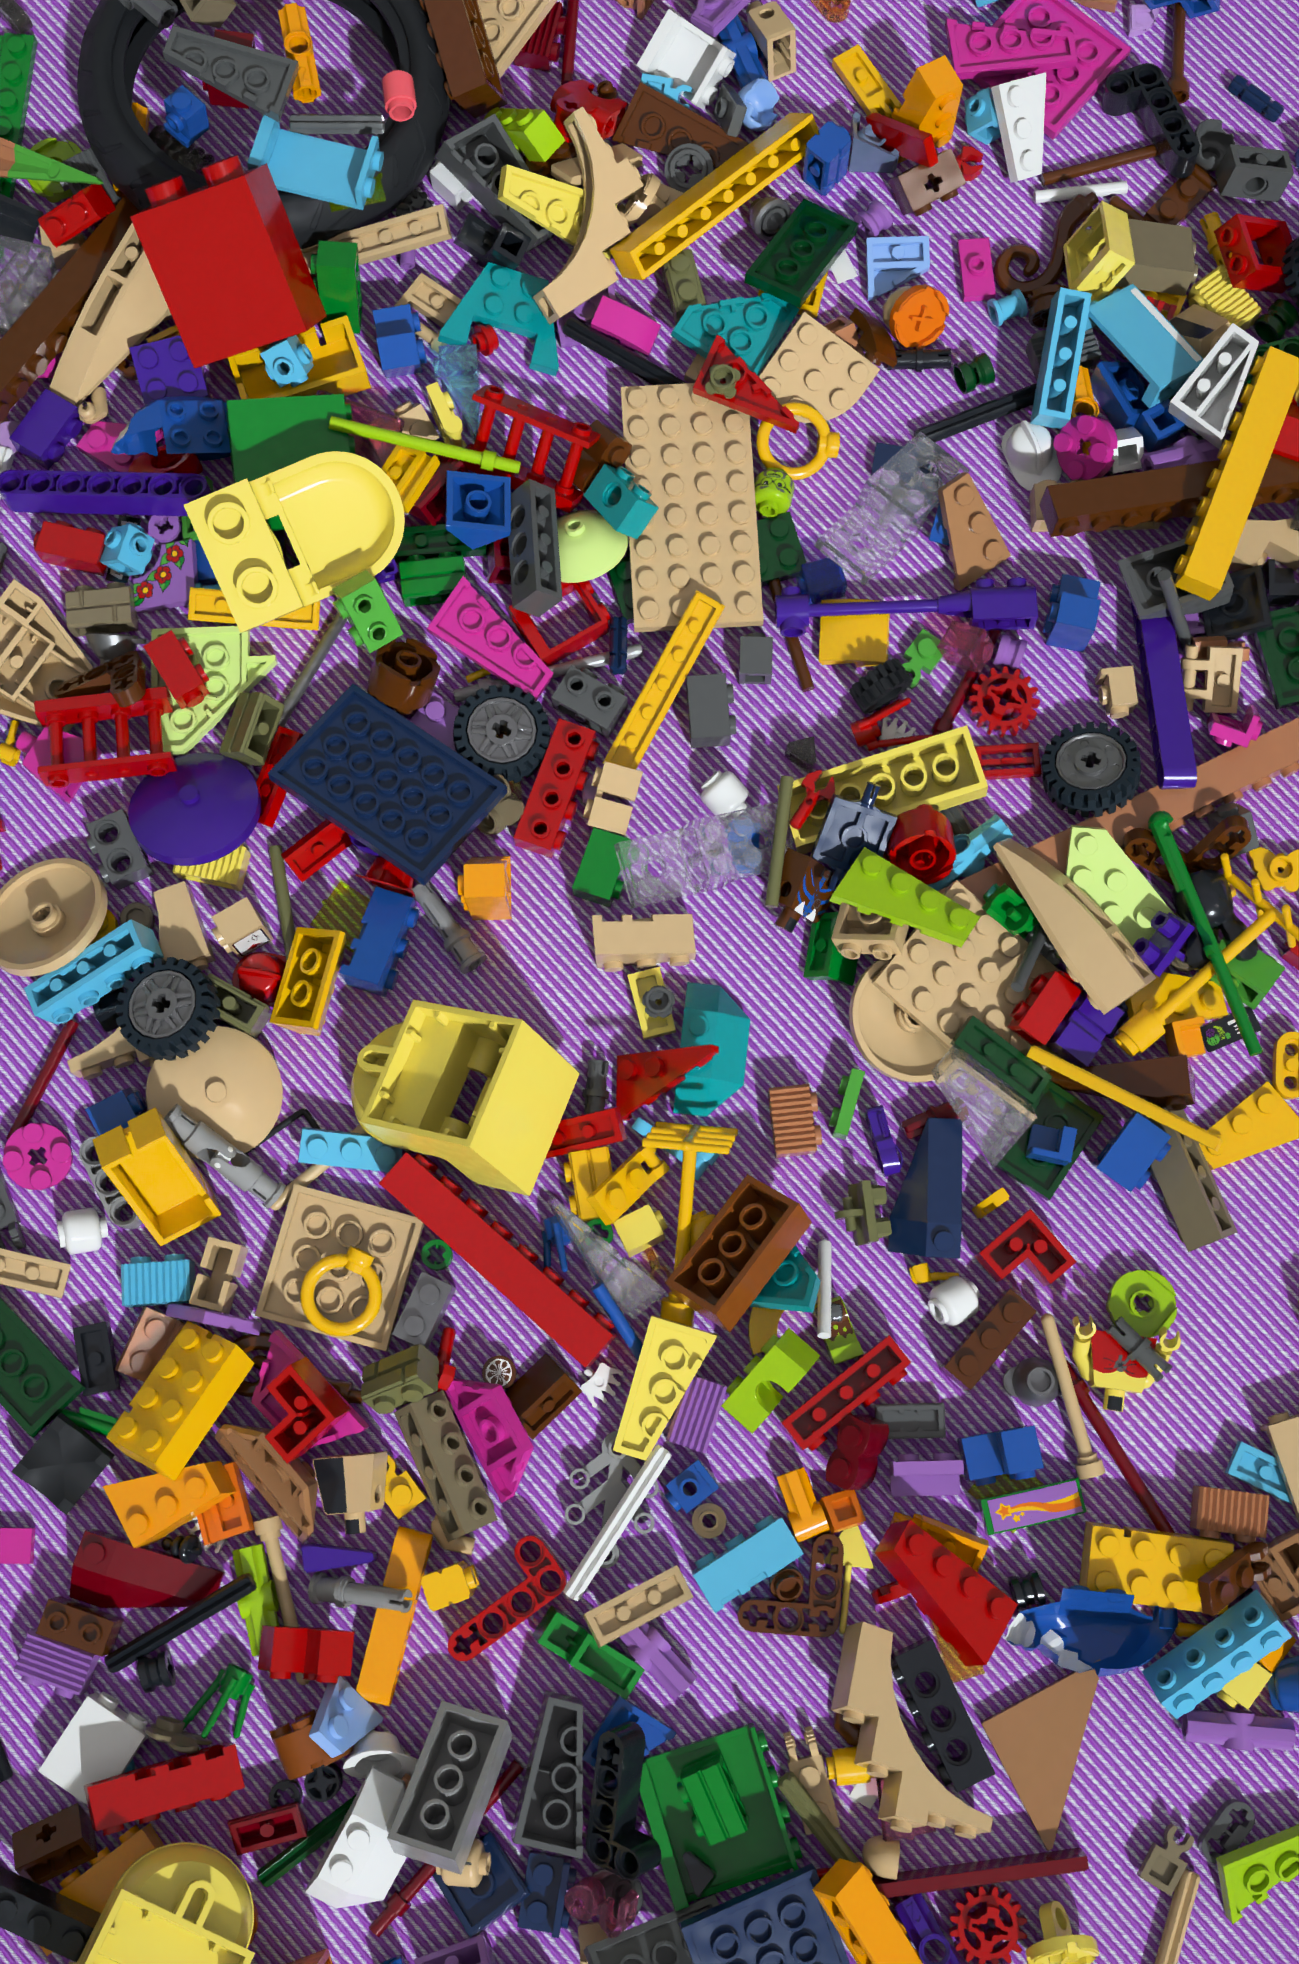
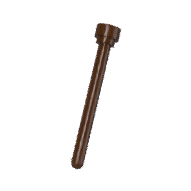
M1180 2L1174 3L1172 69L1168 84L1178 103L1182 104L1189 99L1190 84L1184 77L1186 11Z

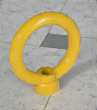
M798 402L785 403L782 406H786L793 415L804 417L815 426L818 432L817 453L810 462L803 466L787 467L782 465L773 457L769 448V435L774 425L765 421L760 423L757 431V452L761 462L767 469L772 467L780 468L786 471L792 480H801L818 472L828 458L838 457L840 433L830 432L825 418L813 407Z
M350 1245L346 1254L326 1256L317 1261L308 1270L301 1285L300 1300L305 1316L315 1328L332 1336H349L362 1331L372 1323L379 1312L382 1302V1286L377 1273L371 1267L375 1258L373 1255ZM338 1267H345L361 1275L367 1284L369 1293L364 1311L357 1318L343 1323L325 1318L318 1311L314 1301V1289L319 1278L325 1272Z

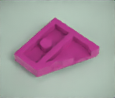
M98 421L89 427L76 445L80 452L113 472H128L132 462L146 453L141 452L137 455L111 453L112 445L127 425L122 423ZM163 429L155 432L157 446L164 438Z

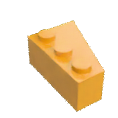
M946 55L916 69L902 94L905 99L900 109L899 107L895 108L891 114L896 121L932 134L936 148L944 146L952 139L963 84ZM899 156L898 164L907 159Z
M511 856L471 857L464 863V875H458L457 879L458 895H461L464 911H469L472 920L512 919Z
M221 1461L184 1467L175 1481L158 1473L103 1486L133 1548L154 1544L236 1492Z

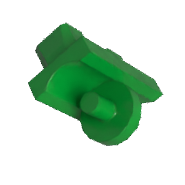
M997 883L993 884L983 895L986 903L981 908L1011 934H1019L1025 939L1028 932L1033 930L1034 925L1039 923L1026 900L1006 883L1001 887Z

